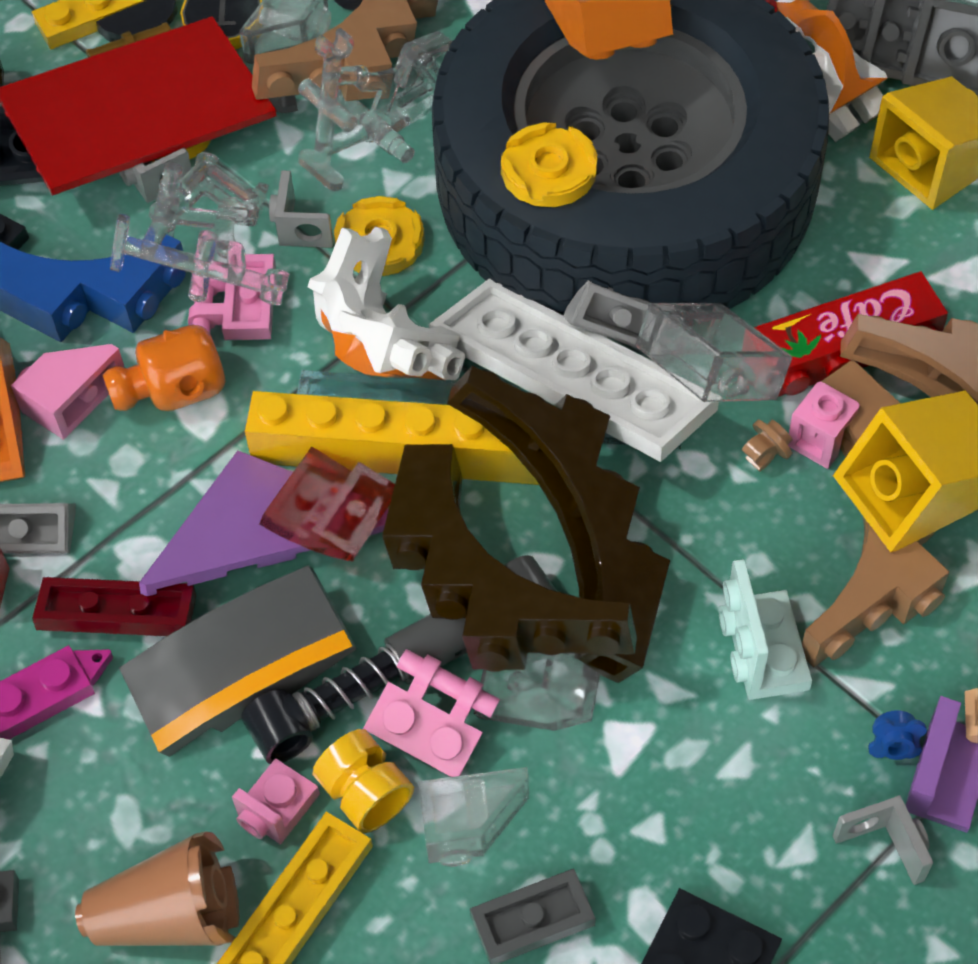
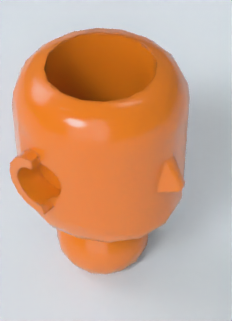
M194 324L172 331L164 330L163 334L139 342L135 350L138 365L129 368L115 366L108 369L102 375L113 407L118 411L130 410L139 400L150 397L155 408L161 411L177 410L216 396L223 390L226 383L223 366L211 335L203 326Z

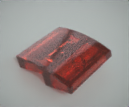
M311 446L263 513L259 525L309 550L353 562L389 508L395 483L360 462L351 471Z

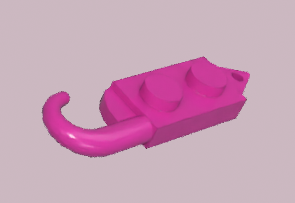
M68 645L0 681V738L10 740L95 694L93 686L113 659L111 650L72 651Z

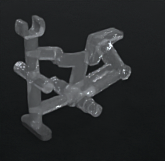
M342 28L336 30L334 43H331L323 35L318 36L315 42V51L323 58L321 87L308 78L303 80L298 88V92L318 109L314 151L303 149L299 152L298 163L332 191H339L343 188L344 178L330 166L331 155L364 141L369 143L375 142L389 155H394L402 163H408L413 158L415 150L404 141V138L398 132L432 111L434 93L411 108L403 109V107L435 89L440 68L435 59L448 51L453 41L440 31L432 32L405 43L394 68L369 72L367 67L363 65L341 67L342 59L351 54L354 46L353 37ZM353 84L362 93L377 91L371 109L358 100L345 102L343 94L338 95L339 86ZM399 86L405 89L397 94ZM335 124L343 131L334 134Z
M202 152L197 155L195 165L182 178L183 168L181 165L173 162L164 165L163 176L159 181L157 199L150 206L149 217L152 222L143 240L128 236L130 216L119 214L115 227L110 270L120 272L125 255L192 273L188 297L195 302L206 300L211 278L260 292L259 298L262 301L271 305H281L290 274L280 269H268L266 274L246 269L245 248L241 243L236 242L234 237L235 224L245 226L257 225L266 204L268 184L259 182L255 188L251 189L219 165V159L216 155ZM207 176H211L214 180H216L218 183H220L222 186H224L226 189L232 192L235 195V197L230 196L228 193H226L224 190H222L220 187L214 184V181L208 178ZM203 196H207L218 204V211L192 207ZM176 225L214 229V232L210 230L200 231L195 254L161 245L166 234L174 238ZM215 249L220 257L227 259V263L214 260Z

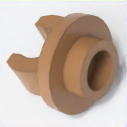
M758 419L752 425L758 435L752 437L742 448V451L747 455L745 457L746 460L760 472L771 463L776 454L787 460L793 454L788 446L793 439L775 420L772 419L766 424Z

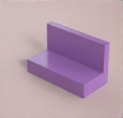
M940 696L928 727L905 806L911 814L967 833L978 799V743L970 742L966 738V725L956 722L961 702Z

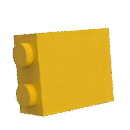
M952 76L888 92L882 96L869 158L930 209L934 210L978 179V96Z
M966 390L881 407L833 474V477L890 553L898 551L978 510V405Z

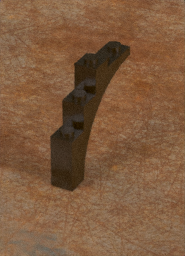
M472 366L452 386L447 404L477 421L516 455L537 480L555 510L570 546L579 587V597L588 600L630 603L637 635L635 654L600 656L596 654L575 653L573 662L616 683H620L641 670L644 666L670 560L653 552L652 548L644 543L626 539L640 487L624 480L615 471L596 466L610 415L594 408L588 401L574 398L568 394L552 406L546 403L542 397L524 392L502 381L496 374Z
M453 444L404 446L382 537L393 569L413 571L424 569L421 586L432 618H445L449 620L466 618L462 637L472 669H484L490 672L525 670L528 653H542L545 655L576 653L600 656L635 654L637 635L630 603L588 600L549 590L512 572L487 553L468 530L462 518L460 501L463 477Z

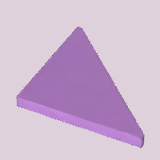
M237 450L139 582L140 593L145 596L157 594V589L183 582H187V586L226 577L227 571L254 564H257V568L296 559V554L322 547L329 551L364 542L365 536L383 532L389 509Z

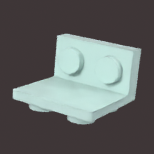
M744 559L733 561L730 580L723 581L725 605L719 606V619L723 635H732L736 650L731 652V666L735 681L737 683L744 682L748 700L810 690L812 679L787 590L754 595Z

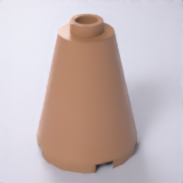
M205 831L194 834L86 890L83 893L81 903L76 906L75 910L76 924L79 932L83 937H88L96 946H220L233 942L236 937L229 934L228 929L239 927V900L231 866L221 868L215 854L225 850L221 841L213 832Z

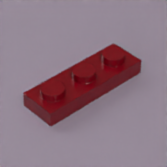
M43 577L32 620L36 630L167 637L191 623L196 601V591L194 585L187 586L186 583H179L159 588L155 595L145 596L140 593V581Z

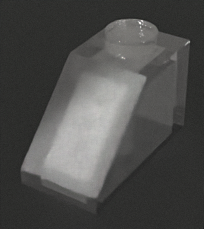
M263 0L239 30L245 62L254 64V56L256 54L287 49L317 38L327 32L332 17L328 9V1Z
M531 653L527 656L525 670L490 672L483 669L480 681L484 684L482 689L496 696L500 701L491 718L474 710V715L481 719L552 731L591 722L596 704L600 673L568 653H560L558 655Z
M527 767L418 781L428 862H440L443 866L454 867L469 863L473 857L483 856L529 799Z

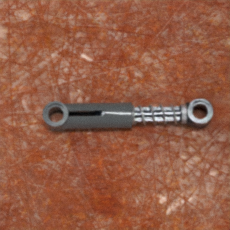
M520 556L504 565L523 578L549 590L557 591L533 556ZM431 614L385 638V647L379 648L378 655L370 659L361 657L359 665L352 669L343 667L341 675L333 679L324 677L322 685L313 690L306 687L304 692H297L296 695H291L285 690L278 689L260 695L246 706L242 712L241 719L268 764H271L275 758L282 763L293 759L309 746L313 739L312 731L319 728L323 719L330 716L335 720L334 713L347 706L354 709L353 703L366 696L372 699V693L386 686L388 681L391 683L399 678L401 681L411 684L414 677L396 668L406 649L423 658L427 654L442 661L440 667L466 654L467 650L462 637L466 618L449 620L445 618H432Z

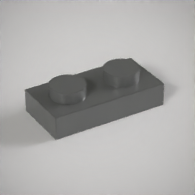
M574 868L470 908V916L490 964H499L595 926L596 921Z

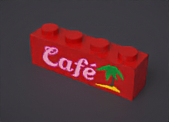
M922 271L750 328L745 357L769 400L785 394L790 396L799 394L808 386L821 382L850 362V359L840 357L841 340L857 314L879 316L885 320L914 326H925L932 330L943 331L948 312ZM857 362L862 368L870 366Z

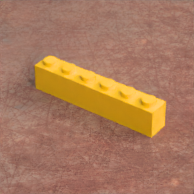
M262 391L252 392L245 427L249 452L251 456L274 465L398 474L405 445L453 444L463 479L539 485L533 475L505 444L480 423L450 405Z

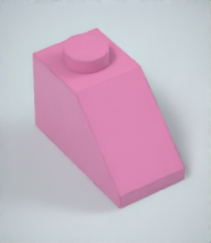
M113 344L44 353L31 366L26 367L20 372L11 388L23 414L64 440L109 395L102 375L112 367H124L119 348Z

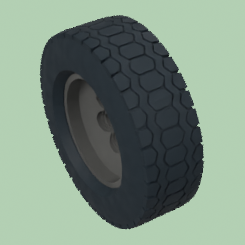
M492 0L486 5L485 10L481 9L465 24V29L462 28L449 46V51L446 52L438 71L432 102L436 189L447 229L457 248L460 249L461 254L475 271H479V275L487 281L490 278L495 283L502 284V287L522 295L526 299L533 300L559 314L561 313V315H564L573 297L588 280L607 289L611 287L614 292L627 297L645 299L672 309L674 312L666 329L691 324L692 316L696 322L721 314L723 307L729 310L749 299L751 293L755 295L770 283L774 276H777L792 259L809 227L819 192L828 144L829 99L822 70L815 54H812V49L799 31L796 32V27L780 11L775 13V7L765 0H670L673 35L657 39V43L650 47L634 48L629 46L615 50V54L609 58L594 60L587 58L569 45L544 0ZM543 122L556 123V128H563L565 130H568V126L580 130L592 141L597 152L596 181L587 194L573 203L558 207L534 206L519 200L506 188L501 176V156L506 149L507 141L512 135L526 126Z

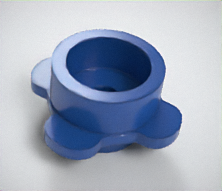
M895 710L883 713L876 718L872 726L875 739L868 745L869 753L876 758L886 756L893 760L915 758L922 752V746L919 742L920 738L927 733L926 725L905 711Z

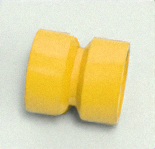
M366 729L351 731L337 739L318 758L312 773L333 800L342 798L340 809L361 833L377 830L392 820L407 805L415 788L394 762H385L386 753Z

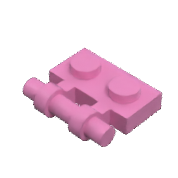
M274 254L228 255L227 269L215 270L216 263L212 259H200L197 272L192 275L191 291L195 294L194 305L189 308L188 324L201 325L207 329L209 334L210 330L216 325H222L224 340L271 339L276 269ZM218 292H225L224 303H213V296Z
M406 649L396 668L413 676V682L408 691H405L388 681L363 729L458 780L483 732L465 723L471 709L473 708L491 718L500 699L482 689L484 684L472 677H469L466 681L440 667L442 661L427 654L423 658ZM430 686L457 700L450 714L423 700Z

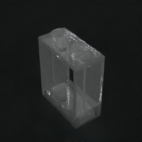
M649 303L635 347L703 402L777 400L793 358L726 306L717 303Z

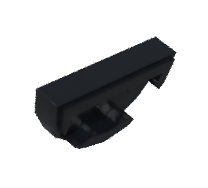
M143 1L96 21L98 32L106 40L113 42L114 39H121V34L128 31L133 35L160 26L165 22L170 25L178 12L176 1Z

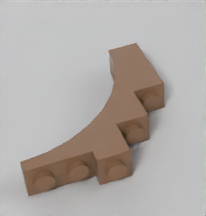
M363 0L360 6L342 23L319 37L287 49L256 54L254 56L252 90L256 100L339 89L343 94L345 102L386 97L392 68L390 58L412 55L417 27L415 19L434 17L438 0Z
M857 314L841 340L840 357L877 367L914 385L930 397L966 390L978 405V323L974 321L951 318L943 331H937L925 326H914L885 320L879 316Z
M853 360L821 381L854 399L860 405L858 413L844 430L840 449L845 457L881 407L900 404L896 398ZM863 517L864 539L862 553L854 575L833 605L818 617L804 633L802 647L807 662L813 668L827 657H830L832 660L841 657L853 645L856 635L866 628L870 631L876 630L887 621L891 614L904 625L918 613L922 617L929 615L942 603L945 598L942 591L949 571L922 546L935 532L898 551L890 553Z

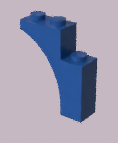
M165 234L150 244L121 255L102 259L74 261L35 256L0 242V311L59 342H62L73 329L78 328L83 323L89 311L134 333L144 320L150 319L155 314L159 303L169 291L179 286L183 281L188 268L181 241Z

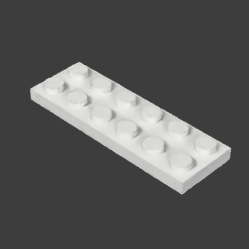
M490 278L429 324V329L440 325L458 333L460 337L456 349L465 353V358L542 397L553 405L558 403L566 394L588 401L594 408L610 415L606 430L607 434L659 462L664 460L718 410L720 395L602 335L569 324L563 315L502 287V284L495 283Z

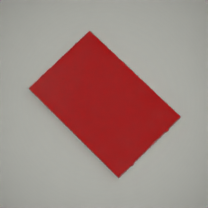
M213 16L0 87V103L5 110V115L10 119L34 162L36 171L40 173L52 196L127 170L140 163L144 164L172 154L182 148L186 149L277 117L276 109L268 98L256 100L252 90L253 75Z

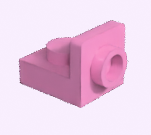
M817 382L792 414L789 435L793 441L788 446L824 468L829 469L839 455L844 430L858 413L859 403L823 382Z
M275 758L248 793L238 788L232 796L238 814L236 820L252 836L262 839L267 835L281 845L318 798L320 792L316 784Z

